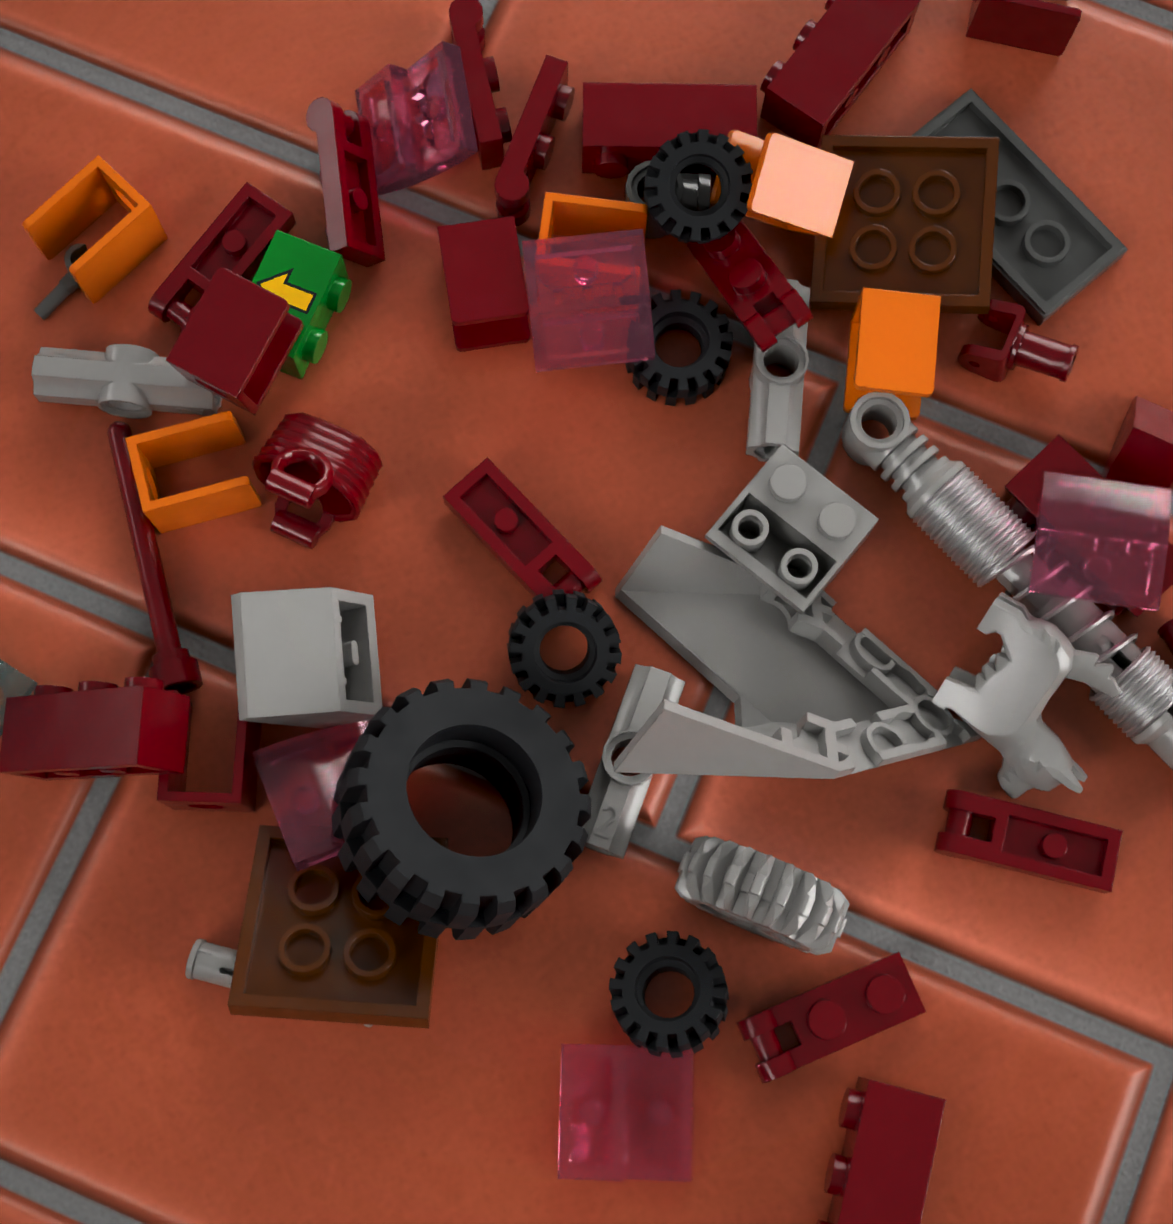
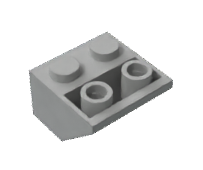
M781 444L706 533L705 538L800 614H803L859 549L879 519Z
M334 587L240 592L231 595L239 721L332 729L372 719L383 707L373 595Z

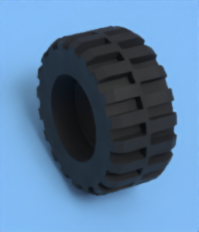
M467 678L461 688H454V683L450 679L431 681L424 694L421 693L420 689L411 688L398 695L391 707H382L369 721L363 735L359 736L337 781L333 800L338 804L331 817L333 836L345 840L338 856L345 872H352L357 869L361 874L362 879L356 887L357 891L368 903L378 896L390 906L383 915L384 917L399 926L409 917L420 922L417 929L418 934L438 938L445 928H452V936L455 940L475 939L485 928L490 934L494 935L510 928L520 917L526 918L572 871V862L583 852L588 837L583 825L591 818V798L588 794H580L579 791L589 780L583 762L580 760L572 762L569 756L570 751L575 745L565 730H561L556 734L547 724L551 715L538 704L531 710L519 703L520 693L503 686L499 694L487 691L488 683L482 680ZM433 764L459 765L482 775L496 787L509 809L512 821V842L509 848L497 855L476 857L453 852L438 844L418 824L410 808L407 796V780L409 775L421 767Z

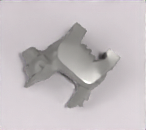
M1001 592L977 627L979 631L986 635L995 632L1001 635L1003 641L1001 652L994 653L989 658V662L982 666L981 673L979 672L976 675L955 666L931 702L942 709L948 708L954 711L976 733L1002 755V765L997 773V780L1010 798H1018L1027 790L1033 788L1049 792L1061 783L1070 790L1080 794L1083 791V787L1079 781L1085 782L1088 776L1072 759L1059 736L1043 721L1041 713L1065 678L1084 682L1113 698L1117 697L1121 692L1115 678L1111 676L1114 666L1110 663H1096L1099 658L1097 653L1074 649L1067 636L1055 624L1042 618L1031 616L1025 605Z

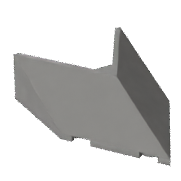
M662 525L615 588V597L734 703L735 724L664 699L614 761V772L835 779L970 743L981 738L967 723L953 718L947 708L942 709L931 701L938 691L866 627L857 634L833 613L832 608L837 602L824 590L803 614H800L716 546Z

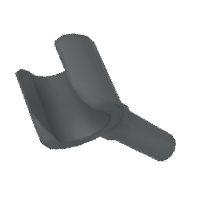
M75 244L65 252L64 261L67 273L59 281V284L34 309L43 320L70 294H73L77 288L81 289L69 272V267L87 251L85 244Z

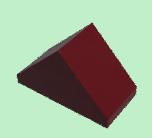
M1136 396L1132 400L1101 476L1147 521H1150L1173 482V411Z

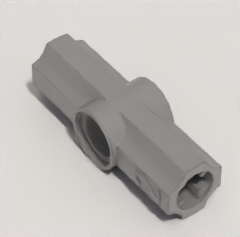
M787 279L809 308L810 288L801 285L798 280ZM808 322L800 328L793 324L777 335L778 343L765 352H762L754 342L753 366L749 377L751 392L746 455L753 456L758 461L767 462L781 444L797 456L799 455L804 376L809 363L808 351L806 349ZM772 364L784 366L791 375L787 377L774 376L767 371L766 366Z
M113 344L106 347L105 352L41 347L39 353L34 355L31 373L33 395L39 402L98 406L99 409L108 414L132 419L148 418L152 415V411L209 416L217 414L222 404L221 397L187 380L166 361L167 357H160L156 352L138 345Z
M635 664L588 793L591 798V818L583 825L588 834L584 847L624 859L654 774L640 773L634 776H625L619 772H614L611 757L619 748L626 747L664 699L676 704L679 703L685 681L675 677L672 673L652 666Z

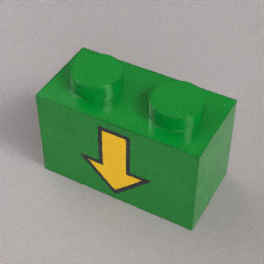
M276 230L252 282L284 298L290 305L288 313L303 322L304 328L280 369L281 372L302 379L309 363L317 364L321 359L328 341V332L325 329L333 312L341 313L346 306L351 293L352 281L348 277L342 254Z

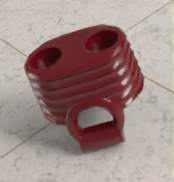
M303 412L285 414L276 430L273 431L270 439H267L264 447H261L259 454L254 456L252 464L257 478L265 485V490L278 496L275 503V516L270 527L271 532L310 549H313L319 538L330 530L334 521L345 522L358 519L360 510L366 503L365 500L370 494L369 491L373 487L374 481L383 466L378 452L363 438L344 428ZM315 499H317L322 505L323 513L321 519L314 523L289 512L288 507L293 502L309 509Z

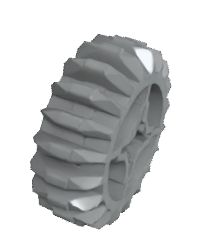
M708 836L695 838L689 851L684 854L677 871L679 876L674 888L686 902L712 914L714 917L767 938L772 942L775 941L791 949L795 948L814 955L830 953L836 939L841 938L847 922L845 916L850 903L840 889L831 886L827 881L815 877L812 873L795 867L794 864L786 863L772 855L764 854L751 847H745L730 840L724 841L717 837Z

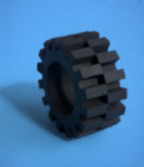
M698 129L696 133L685 131L677 134V137L673 140H667L660 146L656 155L653 156L644 180V201L647 203L648 214L652 221H656L661 227L660 230L667 236L670 234L677 238V241L687 244L688 242H697L698 244L709 243L712 240L720 239L727 235L746 215L748 211L747 201L752 187L751 175L753 171L750 162L746 163L742 156L744 151L738 144L736 147L727 141L729 137L721 133L718 136L709 134V130ZM690 165H705L711 168L720 179V198L708 210H689L679 202L676 196V178L684 168Z
M681 289L671 290L669 300H664L660 292L651 296L649 307L642 303L636 309L635 320L630 319L625 345L626 369L628 373L633 372V384L639 390L645 386L647 388L646 397L653 401H656L658 395L666 397L665 405L675 406L677 398H684L685 405L695 404L697 395L702 394L704 399L713 393L715 384L720 386L725 378L732 353L733 332H728L730 322L726 314L719 317L716 315L718 305L710 299L706 306L700 304V293L691 291L690 299L685 300L681 299ZM670 330L687 331L698 340L701 354L694 363L688 366H670L663 362L656 352L655 344L659 337Z
M563 589L552 590L553 595L543 597L541 593L532 598L533 603L526 608L523 605L517 612L518 618L515 624L511 623L508 632L509 643H507L509 661L513 674L517 677L518 684L525 692L529 690L535 700L544 704L545 700L552 701L553 706L558 708H565V702H574L575 706L578 707L586 704L584 698L593 694L597 699L604 693L602 686L607 681L611 684L613 683L617 675L615 671L616 663L621 664L622 652L619 649L621 640L609 614L605 612L602 605L596 600H590L586 598L584 593L573 591V594L564 593ZM558 626L575 627L587 639L588 648L585 658L578 666L570 670L553 669L540 656V644L543 637L551 629Z
M667 931V938L658 939L656 932L645 935L647 943L639 947L634 941L626 948L629 953L628 957L625 960L619 957L614 965L616 977L615 979L610 978L609 990L612 994V1000H610L612 1010L623 1032L629 1036L631 1042L638 1048H641V1046L647 1048L651 1055L661 1057V1053L664 1052L670 1053L672 1058L683 1057L682 1051L691 1048L696 1053L704 1048L702 1042L708 1037L712 1041L720 1032L718 1026L721 1020L725 1022L727 1017V1000H729L722 966H719L716 955L709 947L706 949L702 948L699 939L691 935L688 936L687 940L681 939L677 931ZM668 971L685 975L694 986V999L691 1006L682 1015L674 1018H663L655 1015L648 1009L645 1003V992L650 981L658 974Z

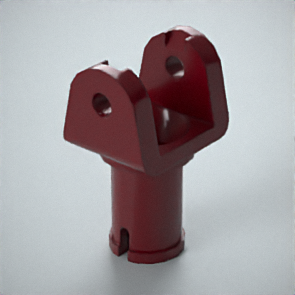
M990 299L989 314H978L977 318L986 326L1008 335L1003 349L998 350L976 344H966L962 347L957 360L968 371L994 382L1003 381L1008 370H1014L1017 365L1060 379L1059 381L1065 383L1071 373L1079 346L1029 332V325L1024 324L1026 310L1022 305Z

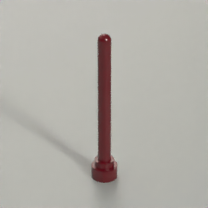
M116 421L109 426L107 435L157 654L152 657L153 666L148 670L149 677L164 680V690L166 691L177 690L181 694L190 693L203 685L198 660L190 657L187 648L181 647L154 526L143 513L125 438L133 436L131 428L125 422Z

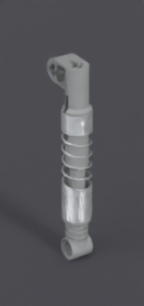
M870 392L859 398L850 411L841 436L843 448L848 456L858 464L870 466L874 471L882 468L884 471L880 477L885 482L892 478L894 483L891 485V488L896 493L901 489L905 491L901 498L907 503V515L913 519V523H917V527H921V531H926V535H930V540H934V544H938V548H943V553H947V557H951V561H956L955 565L960 566V570H964V574H968V578H973V583H977V587H982L996 578L1007 589L1005 591L1006 595L1010 596L1012 594L1014 596L1012 597L1013 599L1026 606L1031 616L1042 618L1055 624L1067 636L1074 649L1097 653L1099 658L1096 663L1113 664L1114 670L1111 676L1115 678L1121 693L1113 698L1088 685L1091 688L1089 700L1095 701V706H1100V710H1104V715H1108V719H1113V724H1117V728H1122V733H1126V737H1130L1135 744H1147L1173 770V669H1169V664H1165V660H1160V655H1155L1156 651H1151V646L1140 649L1135 644L1138 633H1133L1129 636L1123 633L1111 621L1114 617V610L1103 613L1088 598L1091 594V587L1080 590L1071 580L1062 586L1060 582L1068 572V564L1060 565L1048 572L1037 561L1045 550V542H1037L1025 549L1024 547L1035 537V532H1031V527H1026V523H1022V519H1018V514H1013V510H1009V506H1005V501H1000V497H996V493H992V488H987V484H983V480H978L979 476H974V471H970V467H966L962 461H950L946 456L938 460L935 456L939 453V449L935 445L927 449L925 445L929 439L924 434L918 438L914 436L918 428L911 422L909 410L901 399L892 393ZM867 420L879 421L887 428L889 437L884 439L872 438L862 428V422ZM1037 550L1033 556L1030 554L1033 551Z

